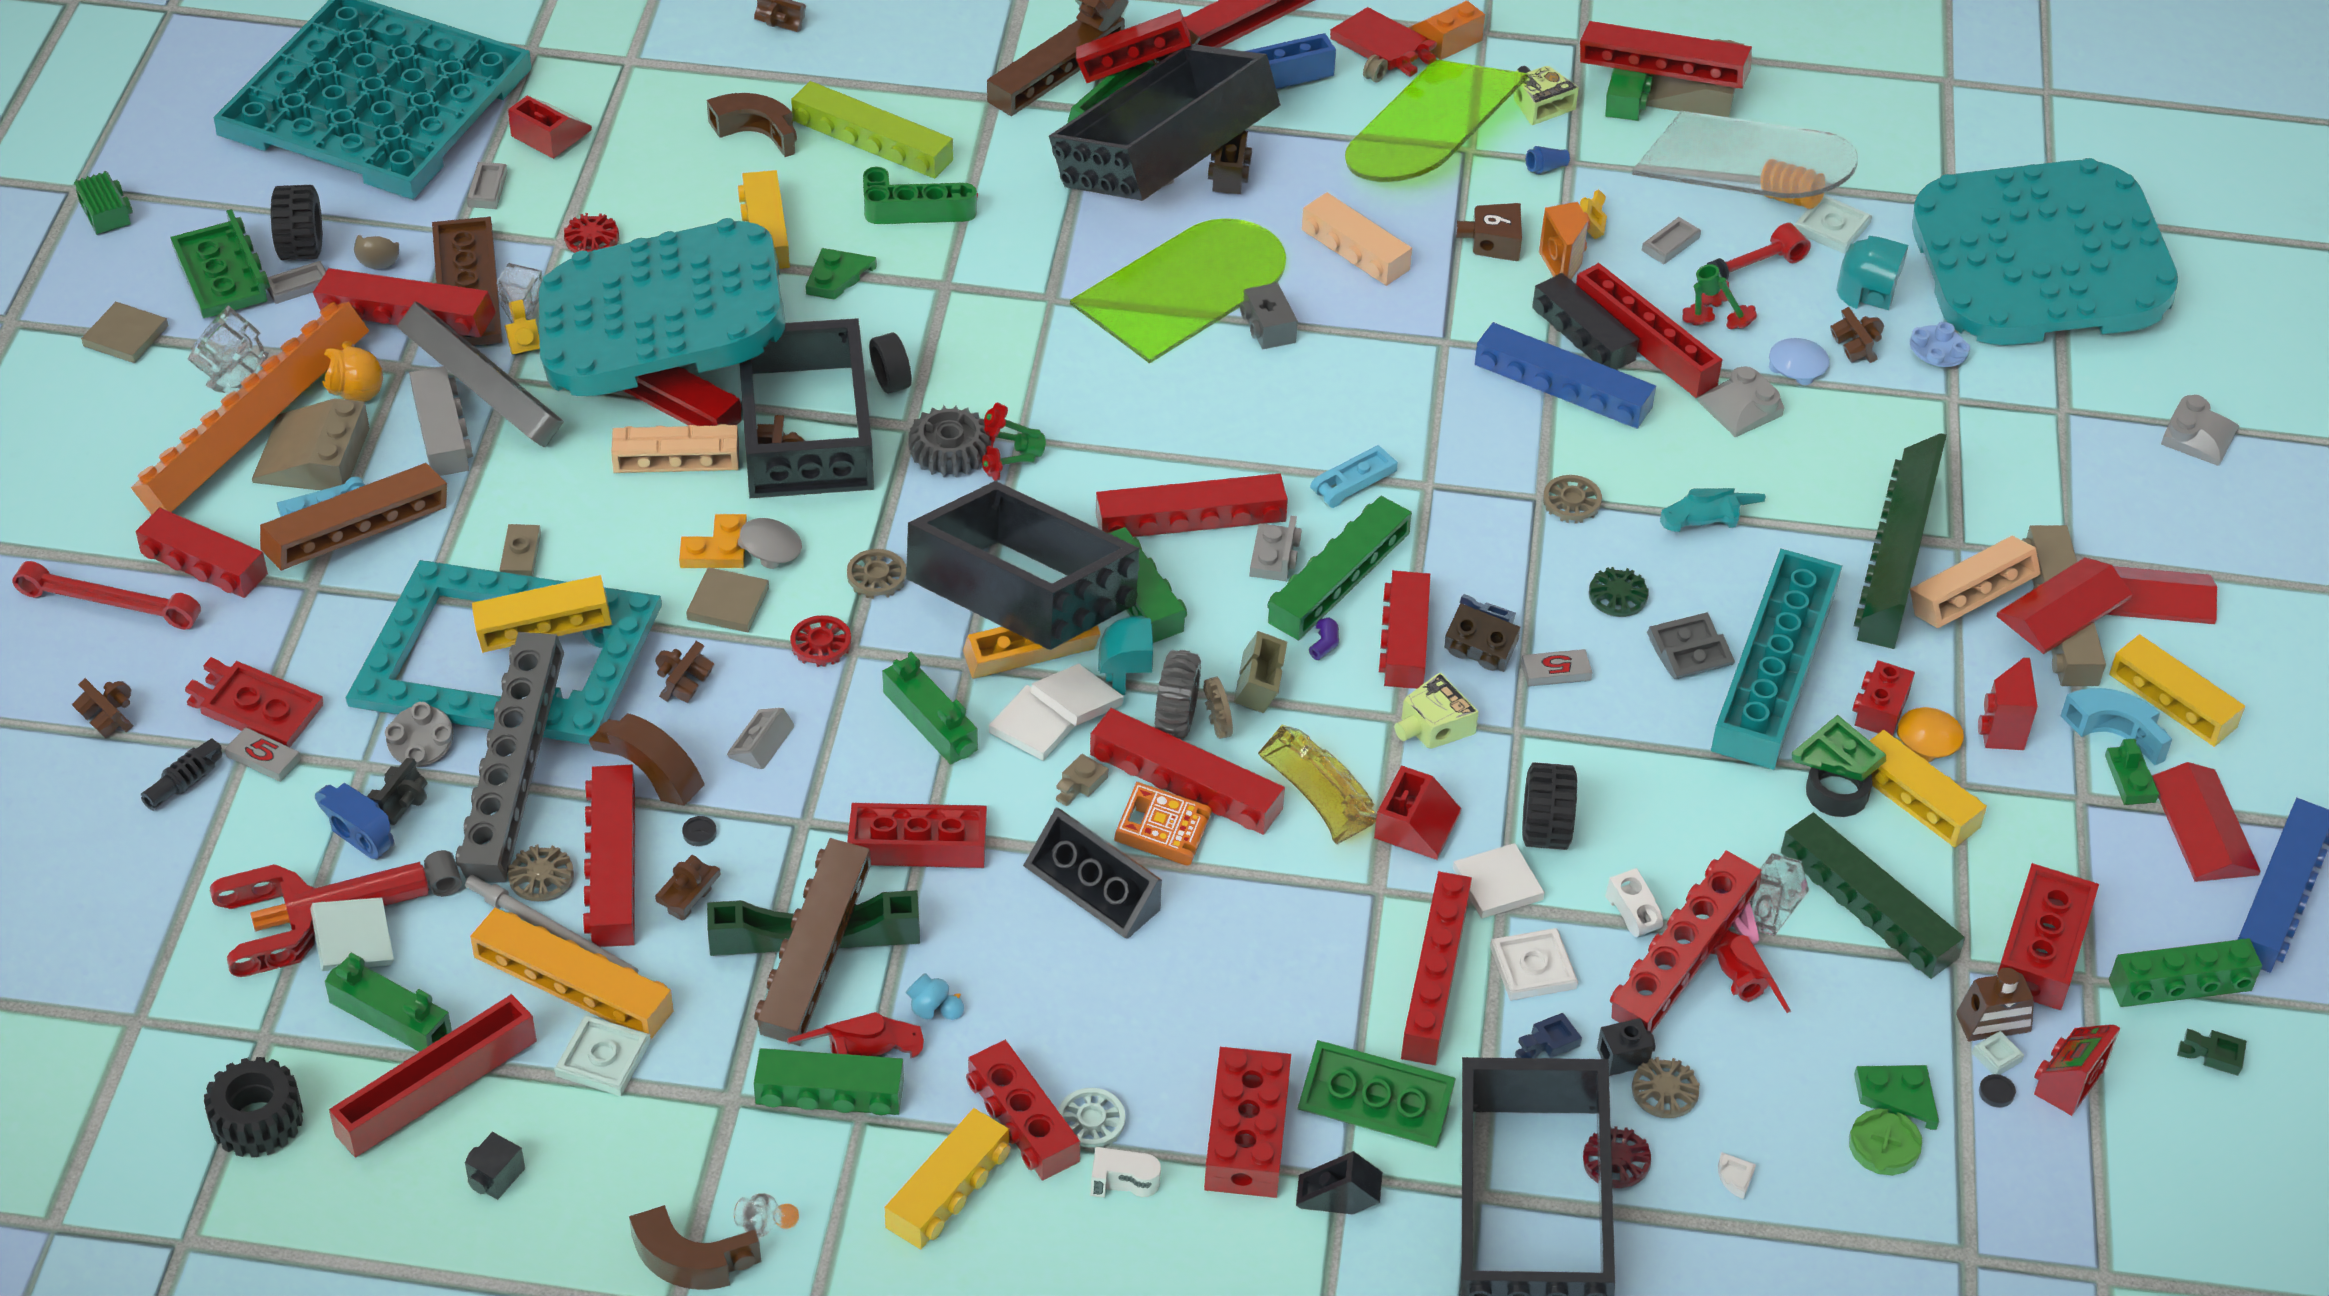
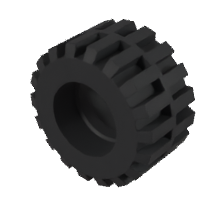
M313 185L275 186L271 196V230L274 248L280 260L317 259L320 255L323 237L322 214L319 196Z
M1532 762L1526 777L1522 821V838L1526 847L1567 850L1570 846L1574 832L1577 803V773L1573 765Z
M248 1057L241 1059L239 1064L235 1065L232 1062L226 1065V1071H218L214 1075L215 1082L208 1083L206 1087L207 1094H204L205 1111L213 1137L217 1144L222 1145L225 1151L229 1153L234 1150L235 1155L244 1157L246 1153H250L251 1158L259 1157V1153L267 1152V1155L275 1152L274 1148L278 1146L281 1148L289 1144V1137L295 1138L298 1133L297 1126H302L303 1107L295 1077L291 1075L290 1069L285 1065L280 1067L279 1061L274 1059L266 1062L265 1057H256L255 1061H249ZM253 1103H267L258 1110L241 1111L244 1107Z

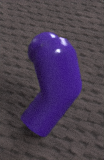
M1330 617L1320 619L1316 623V629H1320L1318 634L1321 636V639L1309 647V653L1315 660H1320L1339 645V627L1336 621Z

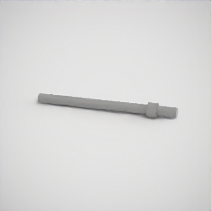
M470 875L467 878L465 887L483 896L485 902L498 909L502 907L534 926H542L555 936L564 940H572L581 948L594 954H602L609 961L622 967L632 968L638 973L639 970L636 967L509 896V892L499 885H490L474 875Z

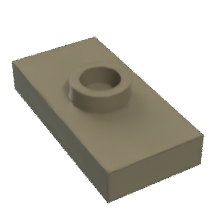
M508 524L500 572L533 577L541 536L540 525Z

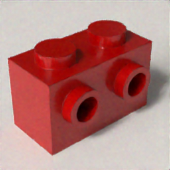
M1877 660L1873 672L1866 671L1861 686V689L1865 690L1864 694L1858 693L1852 708V711L1857 713L1854 726L1878 734L1885 730L1893 736L1908 699L1915 672Z

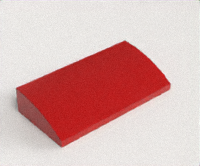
M852 803L847 843L869 848L871 865L984 868L987 806Z

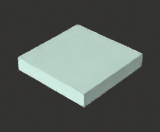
M1824 195L1821 202L1816 207L1807 209L1794 226L1805 237L1845 254L1850 244H1853L1871 223L1872 215Z
M382 898L312 903L310 910L321 971H331L340 965L351 952L364 959L365 967L392 965L394 957Z
M584 1015L554 1068L555 1076L622 1096L651 1043L650 1034Z

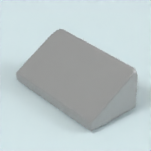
M784 708L759 709L732 745L727 755L738 762L757 769H764L794 728V723Z

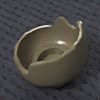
M358 235L354 244V253L357 260L365 267L375 270L386 269L396 262L399 255V243H393L390 239L380 236L362 238V235Z

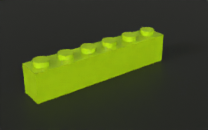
M809 81L791 98L794 122L935 179L953 161V138L815 82Z

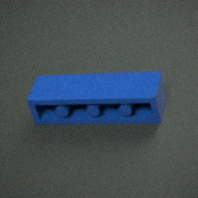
M1326 33L1246 51L1267 54L1276 89L1334 76L1336 48Z

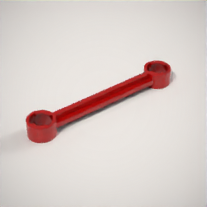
M33 561L23 562L12 578L14 587L28 597H40L46 591L163 616L170 625L183 630L190 629L201 612V606L198 601L184 593H175L170 599L53 575L44 566Z

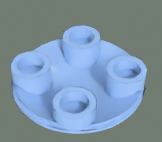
M1939 322L1937 326L1929 325L1914 328L1910 337L1911 349L1920 359L1941 367H1952L1963 363L1969 354L1970 346L1954 331V326L1948 322Z
M1802 338L1781 340L1771 348L1769 354V368L1772 372L1781 373L1786 377L1795 379L1801 385L1811 384L1813 379L1821 376L1829 365V357L1826 351L1817 343Z

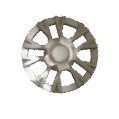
M1562 475L1552 479L1546 485L1543 494V504L1550 515L1554 514L1560 517L1562 522L1565 520L1566 523H1569V520H1575V523H1578V521L1583 523L1584 519L1594 518L1597 515L1601 506L1602 494L1599 487L1585 477ZM1567 482H1577L1578 485L1568 486ZM1549 492L1557 496H1549ZM1593 495L1596 496V499L1587 498Z
M884 549L866 550L855 555L848 563V583L853 587L855 593L858 592V595L863 593L866 595V598L871 597V599H874V596L886 595L888 598L889 595H895L896 590L900 591L903 588L906 580V564L894 552ZM876 556L877 560H871V557ZM886 557L893 561L887 564L886 562H884V559ZM862 560L866 565L860 566L857 563Z
M1217 676L1206 679L1203 691L1208 701L1205 702L1207 710H1211L1209 720L1211 725H1214L1215 735L1219 739L1231 737L1233 734L1232 716L1224 687Z
M535 845V847L530 846L526 852L521 850L520 854H516V859L509 865L508 870L509 884L512 890L523 899L538 902L548 901L562 895L570 887L574 877L570 857L567 856L566 852L562 853L560 848H555L553 845L551 848H539V845ZM524 863L527 866L521 867L520 865ZM564 864H565L566 867H567V868H562V869H558V868H557V867H559V866H561V865H564ZM524 882H529L524 890L518 886ZM552 883L558 887L550 892L546 888ZM535 887L539 888V894L534 893Z
M1655 1057L1654 1060L1653 1058L1649 1059V1062L1646 1064L1642 1063L1638 1067L1632 1081V1094L1637 1104L1649 1114L1661 1118H1676L1690 1112L1698 1101L1700 1086L1694 1076V1070H1690V1066L1687 1065L1685 1067L1681 1065L1682 1061H1675V1058H1672V1061L1659 1060V1057ZM1661 1068H1668L1670 1070L1665 1072ZM1676 1071L1680 1073L1677 1077L1674 1076ZM1642 1075H1643V1076L1647 1077L1648 1079H1650L1651 1081H1644V1080H1639V1079H1640V1078L1642 1077ZM1684 1079H1688L1690 1083L1685 1084L1681 1081ZM1653 1097L1658 1103L1654 1107L1647 1103L1646 1100ZM1679 1098L1687 1104L1680 1108L1676 1100ZM1664 1103L1670 1104V1110H1664Z

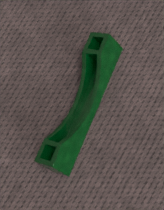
M918 890L882 892L868 901L855 905L839 948L920 944ZM743 900L707 902V931L710 956L779 952L785 938L789 939L793 931L791 922L794 914L757 907Z

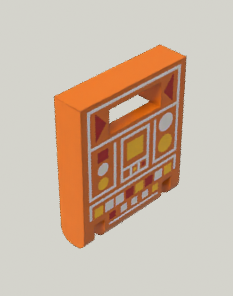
M1136 782L1116 829L1114 841L1188 866L1191 865L1212 809L1207 805ZM1135 806L1136 811L1145 813L1141 824L1129 821Z

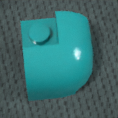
M1870 235L1868 239L1856 241L1854 244L1851 243L1840 268L1836 289L1839 298L1855 309L1862 302L1889 311L1897 280L1904 267L1909 245Z
M1129 616L1116 620L1105 629L1099 645L1098 671H1100V674L1105 673V681L1112 682L1113 689L1121 695H1125L1126 673H1152L1153 669L1151 619L1144 618V616Z

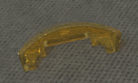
M1282 724L1258 752L1263 760L1286 777L1310 801L1325 821L1332 840L1336 845L1376 822L1377 813L1372 809L1374 803L1363 786L1339 760L1326 749L1317 746L1310 739L1309 735L1300 729Z

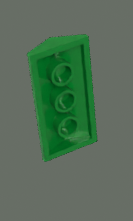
M1317 1040L1297 1109L1437 1148L1448 1115L1456 1078Z

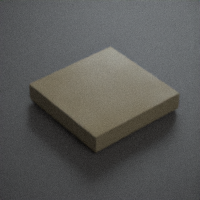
M115 301L81 340L84 347L135 363L168 327V321L165 317Z
M708 567L686 611L687 620L748 633L769 589V580Z

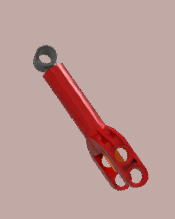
M440 850L429 854L425 858L424 867L420 862L318 888L307 885L297 873L273 864L219 878L211 884L209 891L214 905L228 909L281 896L284 898L285 904L250 912L255 931L290 923L292 930L241 943L227 955L230 973L236 977H246L297 964L303 960L314 946L316 940L310 910L312 903L382 898L384 906L426 896L428 895L429 887L436 896H449L461 888L462 881L453 853ZM269 882L267 885L254 887L258 883ZM230 890H231V891H235V892H233V893H231V894H229V895H224V896H220V895H219V894H221L222 892H225V891H230ZM278 949H286L276 954L272 953L273 951H276ZM243 958H251L250 960L242 963L236 962Z

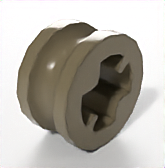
M1375 54L1370 56L1364 65L1363 76L1367 79L1371 78L1376 83L1380 82L1387 72L1388 61L1379 59V56Z

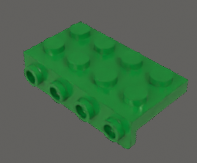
M232 209L226 210L228 222L170 237L174 252L203 319L268 301L265 289L270 288L267 274L265 271H259L262 270L257 252L251 253L254 252L250 236L249 234L243 235L246 234L242 218H236Z

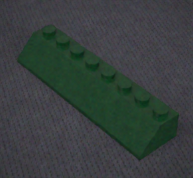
M1939 433L1904 448L1902 460L1895 459L1891 477L1897 478V480H1890L1886 498L1892 500L1891 502L1886 500L1884 502L1881 519H1885L1886 523L1879 522L1875 540H1880L1881 544L1874 542L1870 561L1876 562V564L1868 565L1864 582L1869 583L1870 587L1863 586L1859 604L1865 605V608L1857 609L1853 625L1859 627L1857 641L1895 649L1947 434Z

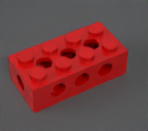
M2031 863L1998 972L2002 968H2012L2023 974L2034 1002L2061 1010L2072 980L2099 884ZM2044 924H2051L2054 928L2047 927ZM2036 949H2043L2047 951V953L2040 952Z
M1220 1046L1206 1158L1205 1191L1277 1198L1291 1054Z

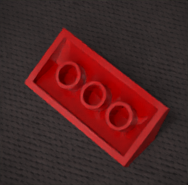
M2084 557L1998 611L1996 617L2042 654H2045L2130 600L2132 593L2112 564Z
M2113 566L2131 591L2132 597L2106 615L2204 624L2216 623L2217 585L2211 575Z
M2185 762L2152 775L2159 793L2158 798L2194 882L2259 876L2260 868L2215 769Z

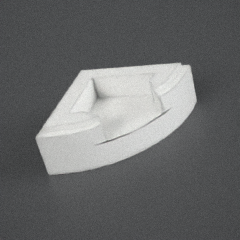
M1721 1152L1718 1162L1720 1180L1732 1194L1744 1199L1756 1164Z

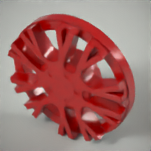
M585 213V215L581 214L580 219L574 217L573 220L569 221L570 224L567 228H564L565 244L574 253L578 251L590 252L615 246L619 241V230L615 220L612 218L607 219V215L604 214L602 216V213H599V216H588V213ZM581 241L578 247L574 245V243ZM602 242L605 243V244H607V245H605V246L599 248V245H600Z
M818 615L806 618L799 622L791 632L792 652L804 664L810 662L816 663L817 667H820V665L825 667L826 663L831 662L833 665L835 662H840V658L845 653H849L851 648L850 629L842 620L836 617ZM820 623L821 627L812 629L810 625ZM840 630H842L845 633L841 635H834ZM796 641H804L805 643L796 644Z

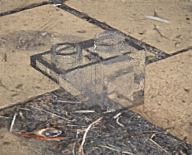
M508 263L498 278L499 303L511 323H513L508 303L512 301L523 300L526 320L532 318L534 309L539 302V288L543 281L542 270Z
M1771 853L1760 868L1762 870L1760 888L1749 902L1758 932L1775 936L1808 893L1809 888L1801 861Z

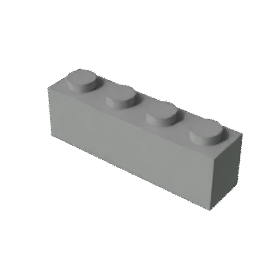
M444 366L409 372L429 466L439 476L469 471L467 458L473 457L470 439H463V437L468 436L465 418H458V416H463L460 398L453 397L458 395L455 377L449 378L447 369Z

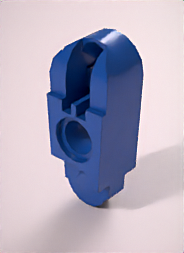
M345 782L338 788L331 784L325 785L315 793V800L322 811L328 816L332 831L366 856L377 859L395 845L393 835L390 833L389 818L379 808L378 803Z

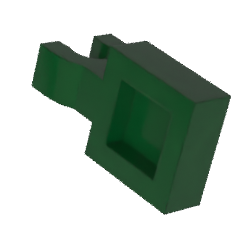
M2187 1028L2184 1041L2179 1043L2177 1056L2189 1059L2203 1056V1065L2238 1076L2243 1068L2247 1041L2214 1030L2206 1037L2197 1031Z

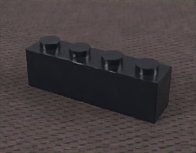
M1560 273L1535 285L1532 308L1592 361L1615 370L1636 361L1639 338L1564 273Z

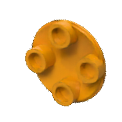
M1930 707L1915 708L1905 713L1899 720L1896 730L1903 744L1928 762H1932L1935 758L1949 756L1960 750L1964 739L1963 729L1953 716L1942 710Z

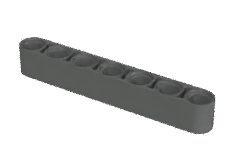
M414 301L397 325L405 335L540 446L546 447L564 423L554 412L424 305Z

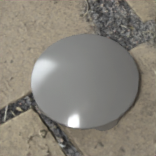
M769 518L752 519L746 522L740 530L738 545L746 549L754 557L760 559L761 564L766 568H777L779 563L790 562L796 559L801 552L802 542L798 534L791 527L780 521Z
M417 702L412 707L399 713L386 727L387 747L391 755L400 763H403L406 758H413L417 763L416 767L430 765L441 759L452 744L453 727L451 721L441 710L430 706L426 702Z

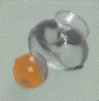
M756 1193L750 1198L742 1197L734 1208L735 1224L743 1227L746 1232L755 1229L758 1238L766 1236L775 1224L780 1228L790 1229L799 1221V1211L794 1205L790 1203L778 1205L776 1199L767 1193Z

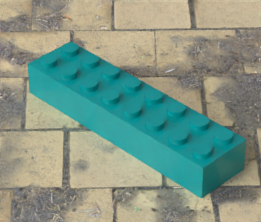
M1780 548L1719 715L1711 752L1775 770L1837 591L1843 565Z

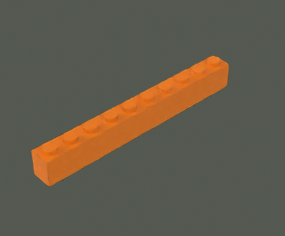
M333 302L325 306L319 312L321 316L317 320L308 322L300 329L302 334L297 338L294 337L286 341L280 347L282 352L277 356L269 357L261 364L262 370L257 374L253 373L241 382L243 386L241 389L226 395L220 401L222 403L221 407L206 413L200 419L201 425L181 435L179 438L181 443L159 455L161 461L155 466L147 467L138 474L139 480L131 489L151 515L159 507L169 512L174 511L328 369L331 362L330 358L324 355L326 349L344 350L342 347L344 341L353 342L355 345L369 332V329L349 302L338 305Z

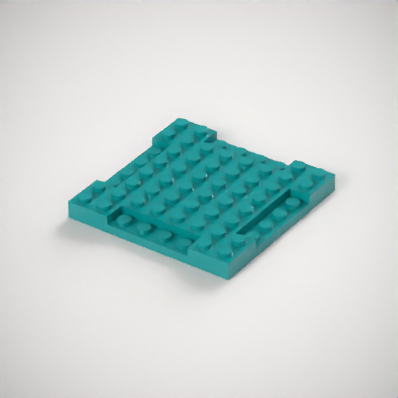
M328 0L213 117L216 134L263 151L274 145L362 174L364 184L414 200L444 167L443 156L496 98L504 100L532 69L530 51L373 1Z

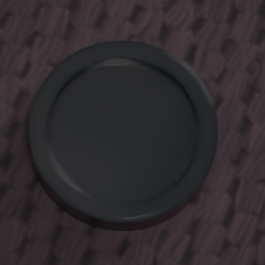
M692 817L682 827L683 838L692 846L708 845L716 837V825L708 817Z
M1991 1074L1984 1077L1979 1086L1981 1099L1993 1107H2006L2010 1105L2016 1094L2012 1081L1999 1074Z

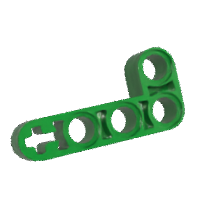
M870 167L863 173L864 216L872 224L966 222L973 220L977 215V190L972 184L889 185V173L885 168Z

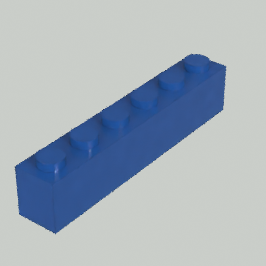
M1492 322L1477 342L1474 365L1636 429L1639 428L1653 408L1656 385L1495 322Z
M2297 797L2238 937V940L2250 938L2262 964L2261 970L2271 973L2276 960L2283 963L2290 946V943L2284 941L2285 937L2293 939L2300 921L2294 918L2295 913L2303 914L2309 896L2303 894L2304 890L2312 891L2319 874L2312 871L2313 867L2321 869L2328 851L2322 848V845L2326 844L2329 846V809Z

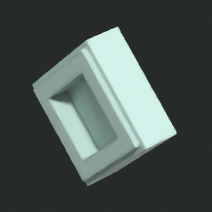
M2001 1031L1976 1044L1972 1051V1054L1992 1074L1999 1075L2021 1063L2024 1054Z

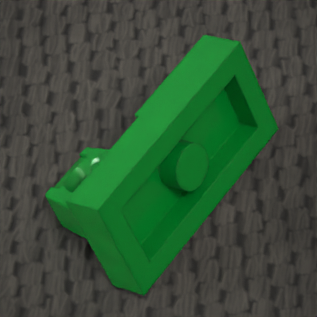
M2123 739L2120 747L2107 748L2105 758L2123 804L2156 803L2159 793L2140 747L2136 744V739Z

